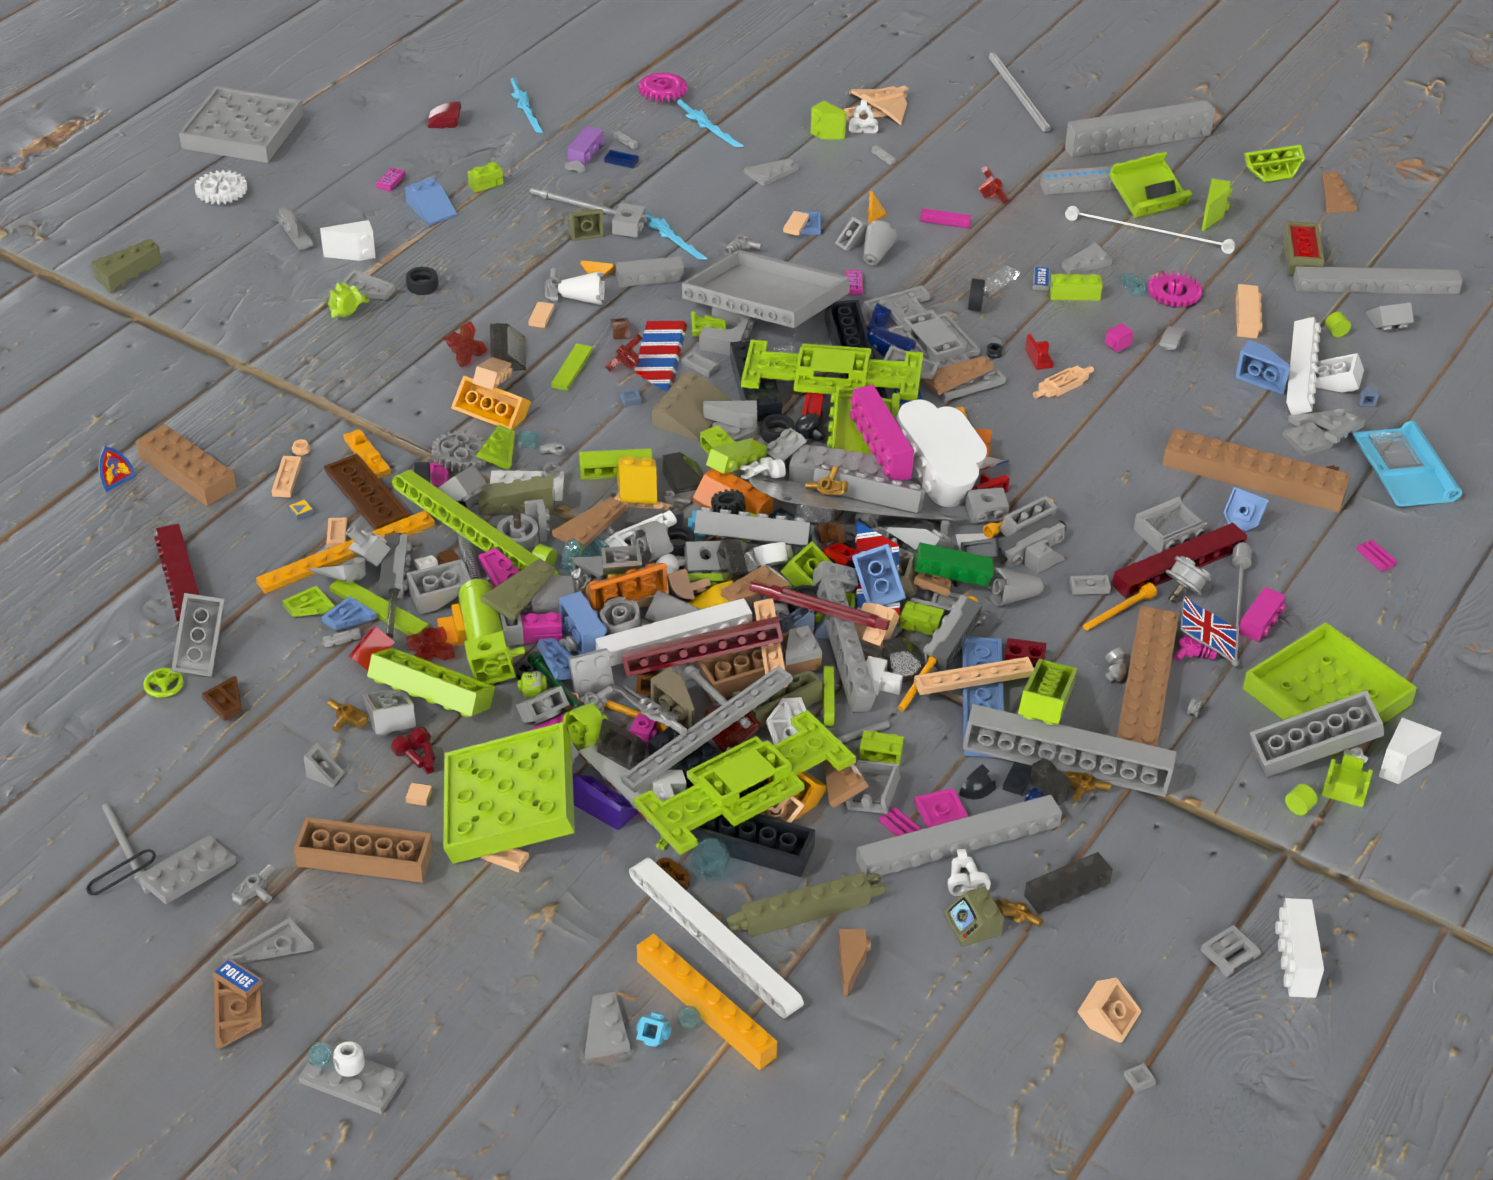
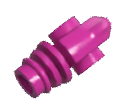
M1185 635L1184 638L1179 640L1181 649L1174 656V659L1180 662L1185 655L1192 658L1193 656L1198 657L1201 653L1200 658H1203V655H1205L1204 659L1209 656L1208 660H1215L1217 652L1206 645L1203 646L1202 643L1189 635Z

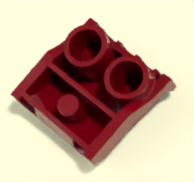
M461 102L445 103L432 108L429 114L428 128L443 129L445 127H457Z

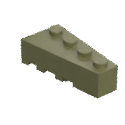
M148 239L108 256L101 257L98 260L92 261L94 277L107 291L113 293L116 287L126 285L127 280L131 278L136 279L142 271L147 272L162 263L160 249L152 239Z
M554 473L547 474V477L539 478V476H533L530 480L521 481V479H516L512 483L505 484L504 482H499L481 487L482 491L479 494L480 514L513 515L514 510H520L521 513H525V501L543 499L545 509H549V515H554Z
M812 671L792 675L793 681L788 684V687L779 690L745 714L744 717L749 716L758 726L756 731L767 727V718L778 706L782 698L802 697L805 708L822 700V680ZM740 690L733 692V697L739 694Z

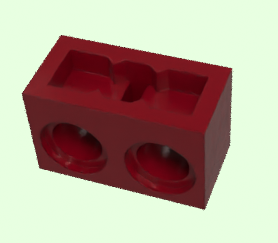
M1007 638L1004 661L1029 657L1033 668H1035L1039 659L1045 660L1047 643Z

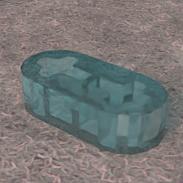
M1133 273L1122 274L1121 285L1131 295L1137 297L1144 295L1145 284Z
M574 538L565 544L560 564L561 569L568 574L573 572L572 559L581 557L583 549L582 543Z

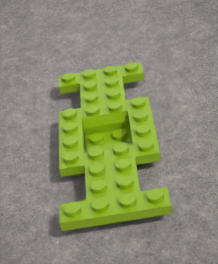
M751 340L741 380V387L759 389L761 378L795 380L794 391L819 394L835 393L836 386H839V393L853 394V389L874 385V387L900 388L901 400H918L924 352L906 351L905 362L871 359L870 348L802 343L799 354L767 351L768 341ZM814 371L849 373V379L814 376Z
M806 710L791 718V725L798 733L774 745L768 740L762 742L755 736L688 770L687 778L694 786L662 802L652 790H649L633 798V803L676 852L681 855L698 846V840L690 832L696 827L721 814L733 826H736L805 790L804 783L796 775L825 760H828L838 771H841L856 763V756ZM769 777L772 778L773 782L739 799L740 792Z

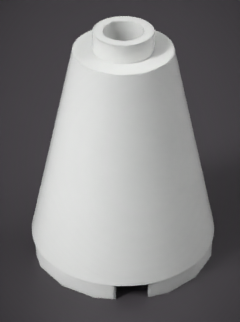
M598 271L564 279L558 284V292L561 293L562 297L603 305L601 301L604 300L605 284L604 281H601V277H604L603 272Z

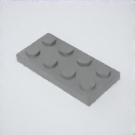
M208 835L139 874V882L162 902L168 904L235 865L236 857Z
M322 1042L298 1077L299 1083L382 1114L405 1079L404 1073L364 1058L365 1065L359 1074L350 1077L342 1076L334 1068L333 1051L336 1047Z

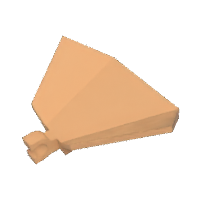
M904 85L898 88L891 86L882 89H851L849 95H856L863 100H867L868 103L882 110L901 125L907 107L905 100L907 94L904 91H908V87Z

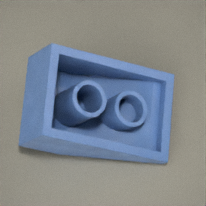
M428 178L405 187L406 203L429 226L457 216V212L442 186L434 178Z
M1248 340L1240 351L1235 378L1284 395L1290 365L1265 345Z
M889 544L852 556L866 603L885 606L906 599L895 557Z

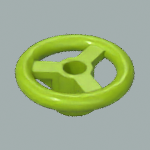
M159 668L146 676L143 687L150 696L166 698L175 695L181 690L184 685V678L180 672L171 671V668ZM178 679L177 685L168 691L167 687L170 683ZM149 684L158 685L161 688V692L152 690Z

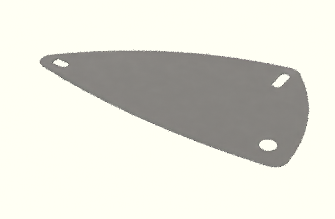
M758 475L749 477L750 483L759 491L784 502L890 516L967 520L960 516L924 508L920 512L914 513L844 496L821 495L817 490L806 489V484ZM784 497H791L792 499L785 500Z

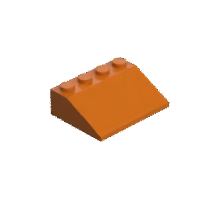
M650 563L644 568L630 569L624 574H614L601 581H591L588 585H585L591 608L599 612L605 607L604 604L608 600L616 597H625L626 600L631 601L632 599L635 601L655 595L657 590L661 592L667 591L666 563Z

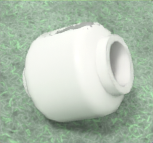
M346 1041L340 1043L334 1049L333 1062L337 1073L350 1077L362 1071L365 1059L363 1049L358 1043Z

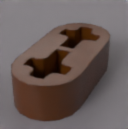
M661 858L656 862L685 890L689 888V873L670 858Z

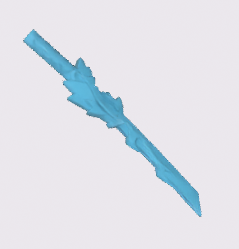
M512 78L510 81L515 93H511V95L518 101L517 107L524 110L537 133H544L538 124V119L533 117L532 109L529 108L528 92L520 90L517 80Z
M682 99L678 100L677 104L688 113L686 117L690 120L698 121L700 128L707 127L732 146L743 147L730 134L723 133L717 125H712L711 120H708L707 115L704 114L702 109L700 111L697 109L692 110Z
M645 210V213L648 214L647 220L650 221L647 223L648 227L659 230V233L662 234L661 237L670 238L698 260L708 259L698 252L693 245H688L680 236H676L664 218L662 220L658 217L654 218Z

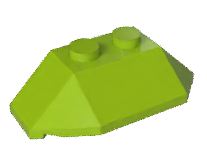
M1301 144L1244 153L1248 169L1263 183L1292 179L1305 159Z

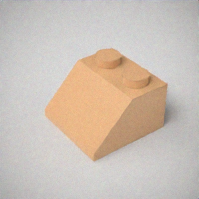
M863 603L862 611L889 619L890 624L888 630L885 631L855 623L859 641L864 645L885 652L898 622L899 615L895 610L874 603Z
M1116 977L1097 981L1077 1012L1090 1029L1121 1043L1140 1015L1141 1009Z

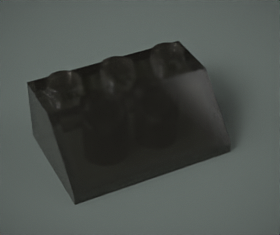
M507 323L490 324V356L510 362V368H513V371L526 370L525 336Z

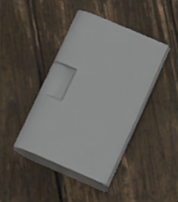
M657 590L645 615V619L654 623L701 609Z

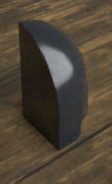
M982 764L964 781L959 795L966 799H982L996 790L995 780L991 781L987 774L990 771Z

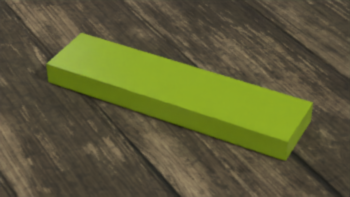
M576 343L551 382L552 388L569 390L593 352L592 346Z

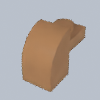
M686 569L667 574L670 591L676 597L683 600L694 599V590L696 594L707 591L706 587L711 585L709 578L690 583Z

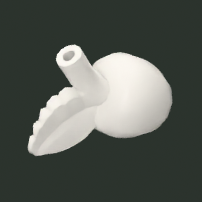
M666 554L657 559L655 564L666 563L667 574L678 571L679 566L685 565V557Z

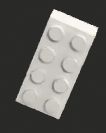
M1285 898L1283 907L1279 909L1280 920L1276 921L1275 932L1280 937L1278 940V951L1282 952L1281 969H1285L1284 987L1288 988L1290 997L1316 998L1324 966L1312 899Z

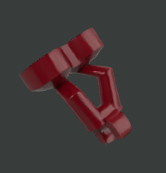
M418 727L411 734L400 735L392 741L391 749L396 756L406 755L418 768L423 767L427 774L434 772L435 755L430 742L431 735L425 727ZM424 747L425 756L420 757L413 749L417 750Z

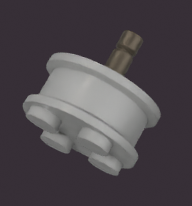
M514 510L513 515L503 518L497 525V530L529 552H533L534 548L539 544L537 522L530 516L522 515L520 510Z
M1176 556V563L1171 570H1166V574L1178 583L1168 600L1175 603L1184 588L1201 596V589L1206 582H1211V574L1203 568L1195 567L1196 563L1188 557Z

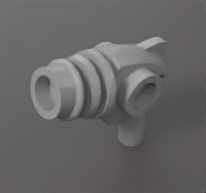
M738 235L724 250L729 256L737 250L746 251V249L751 248L761 250L762 244L751 241L749 236Z
M608 686L597 694L588 691L585 696L580 698V701L583 705L591 702L595 703L601 714L605 715L603 706L607 703L605 697L612 694L613 689Z

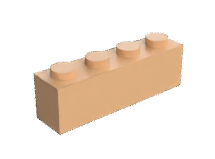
M1238 284L1236 293L1237 337L1257 338L1258 332L1262 331V302H1260L1261 293L1258 292V286Z
M493 357L489 358L476 367L473 384L490 389L496 388L511 377L513 368H510L511 363Z

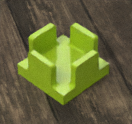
M1344 754L1341 764H1336V760L1332 759L1322 796L1363 807L1373 770L1369 769L1368 772L1362 771L1364 759Z

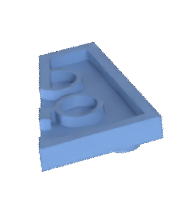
M555 638L539 639L537 647L555 680L572 679L568 657H572V655Z

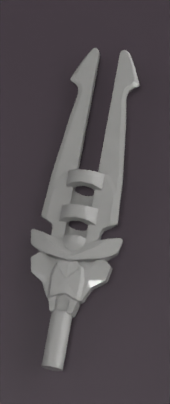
M613 685L614 691L620 692L633 705L639 708L642 714L648 716L649 719L659 721L681 735L687 733V728L677 722L679 717L673 712L668 711L650 698L637 694L636 689L631 686L624 685L623 688L638 697L640 701L618 685Z

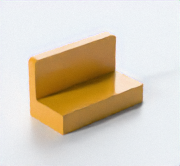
M459 604L451 605L452 616L437 619L443 647L462 645L466 641L465 627Z

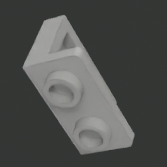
M543 499L525 501V515L532 517L537 522L540 543L547 542V534H550V525L546 523V520H550L549 509H545Z

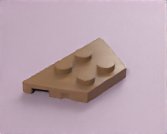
M214 978L216 1049H221L263 1026L261 986L246 999Z

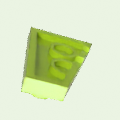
M499 424L479 450L476 457L509 470L512 465L515 431Z

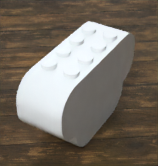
M913 400L901 406L895 421L914 450L912 467L914 477L919 480L925 492L928 493L936 504L943 507H955L964 503L967 491L972 490L986 457L987 448L985 443L965 415L958 409L947 406L937 409L935 405L926 400Z

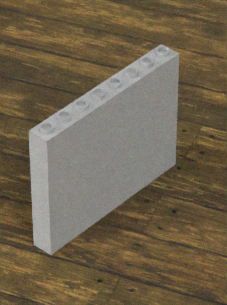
M737 250L682 282L683 299L791 328H796L849 293V277L742 250Z

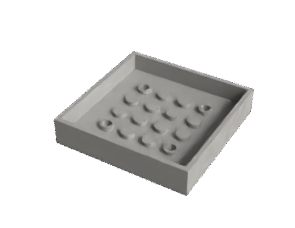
M216 86L179 132L181 149L268 163L302 118V100Z

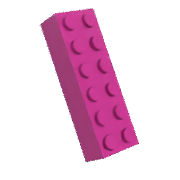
M874 385L853 389V396L851 397L852 411H850L851 421L855 422L857 431L861 432L871 454H874L877 464L882 467L884 476L888 477L891 482L893 479L900 481L911 479L914 450Z

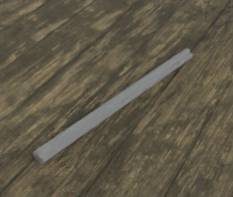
M996 52L990 53L989 59L1044 133L1049 132L1051 126Z

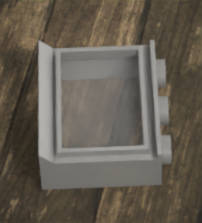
M1179 496L1137 513L1134 531L1160 553L1206 534L1208 523H1204L1184 505Z

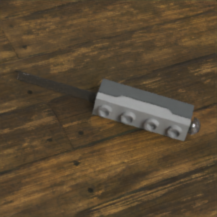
M1050 514L1000 540V557L993 558V567L1000 563L1007 569L1019 565L1025 560L1026 548L1038 541H1042L1049 546L1060 543L1064 539V533L1067 529L1066 523L1062 520H1057ZM957 580L952 581L955 587L965 583Z
M402 533L385 534L386 545L391 549L382 559L379 580L380 597L389 599L386 635L391 639L394 636L397 598H404V592L408 591L406 573H409V566L407 565H411V555L408 553H412V542H408V534Z

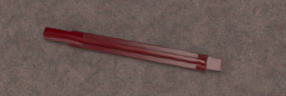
M756 580L751 581L749 585V591L769 596V598L874 629L878 628L886 631L889 628L890 620L879 617V615Z

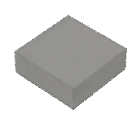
M1144 1063L1124 1071L1123 1075L1135 1093L1155 1086L1157 1081Z

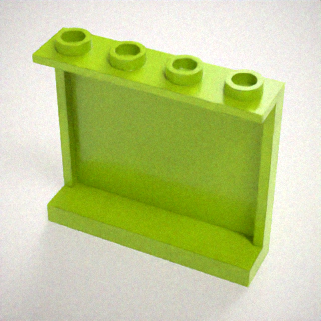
M1167 152L1155 153L1154 155L1143 156L1135 160L1131 159L1112 166L1109 177L1134 218L1189 203L1193 193L1190 189L1185 191L1182 189L1164 160ZM1170 180L1175 181L1176 193L1147 199L1146 186Z
M836 386L835 393L832 392L830 403H834V405L830 408L829 417L832 418V421L829 422L828 432H831V436H828L827 447L874 455L871 454L868 444L864 442L861 432L857 431L855 422L851 421V397L853 394L839 393V386ZM893 393L892 399L882 398V400L896 420L899 412L900 394Z

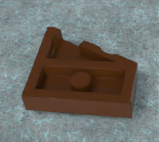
M236 676L202 693L203 700L224 721L242 712Z

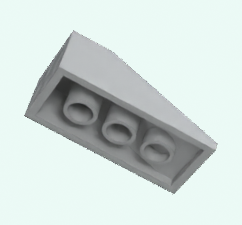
M184 593L171 671L212 677L225 607L224 599Z

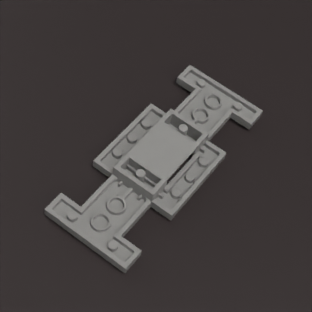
M923 286L864 301L863 307L871 316L886 312L898 325L887 329V335L899 349L911 352H924L923 358L939 363L938 368L967 361L971 357L980 354V349L947 312L937 315L933 310L926 311L920 304L923 301L930 300V294ZM919 337L922 340V342L927 346V352L915 340V338ZM996 368L944 392L940 396L945 401L1005 384L1006 377Z

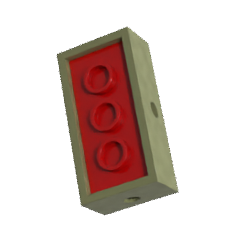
M1286 221L1283 232V244L1288 274L1294 275L1296 266L1323 267L1324 255L1318 223Z

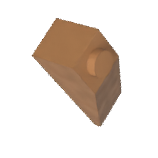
M839 929L838 950L843 996H848L866 961L867 951H871V939L866 938V929Z

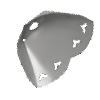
M360 557L347 560L338 566L308 569L319 575L347 581L348 584L355 582V580L358 581L366 575L365 559Z

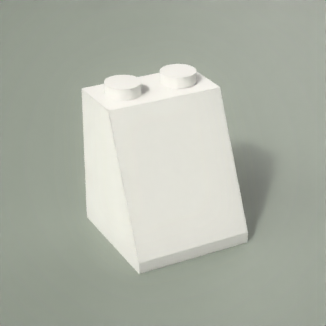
M1401 718L1387 747L1379 777L1400 784L1431 764L1442 732Z

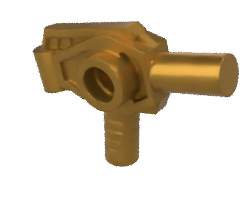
M833 465L828 477L821 478L819 482H806V489L818 490L821 495L842 496L844 492H847L849 482L835 480L839 467Z
M333 699L327 702V705L336 711V717L339 718L332 727L335 732H339L345 724L355 725L360 730L369 724V716L355 706L345 703L341 705Z
M1066 771L1060 775V785H1069L1076 789L1072 798L1077 802L1080 801L1084 793L1093 792L1094 789L1110 791L1111 783L1097 781L1096 777L1089 773Z
M1006 898L996 900V905L1002 916H1011V920L1018 923L1028 921L1038 927L1043 925L1044 920L1032 914L1026 903L1020 901L1013 903Z

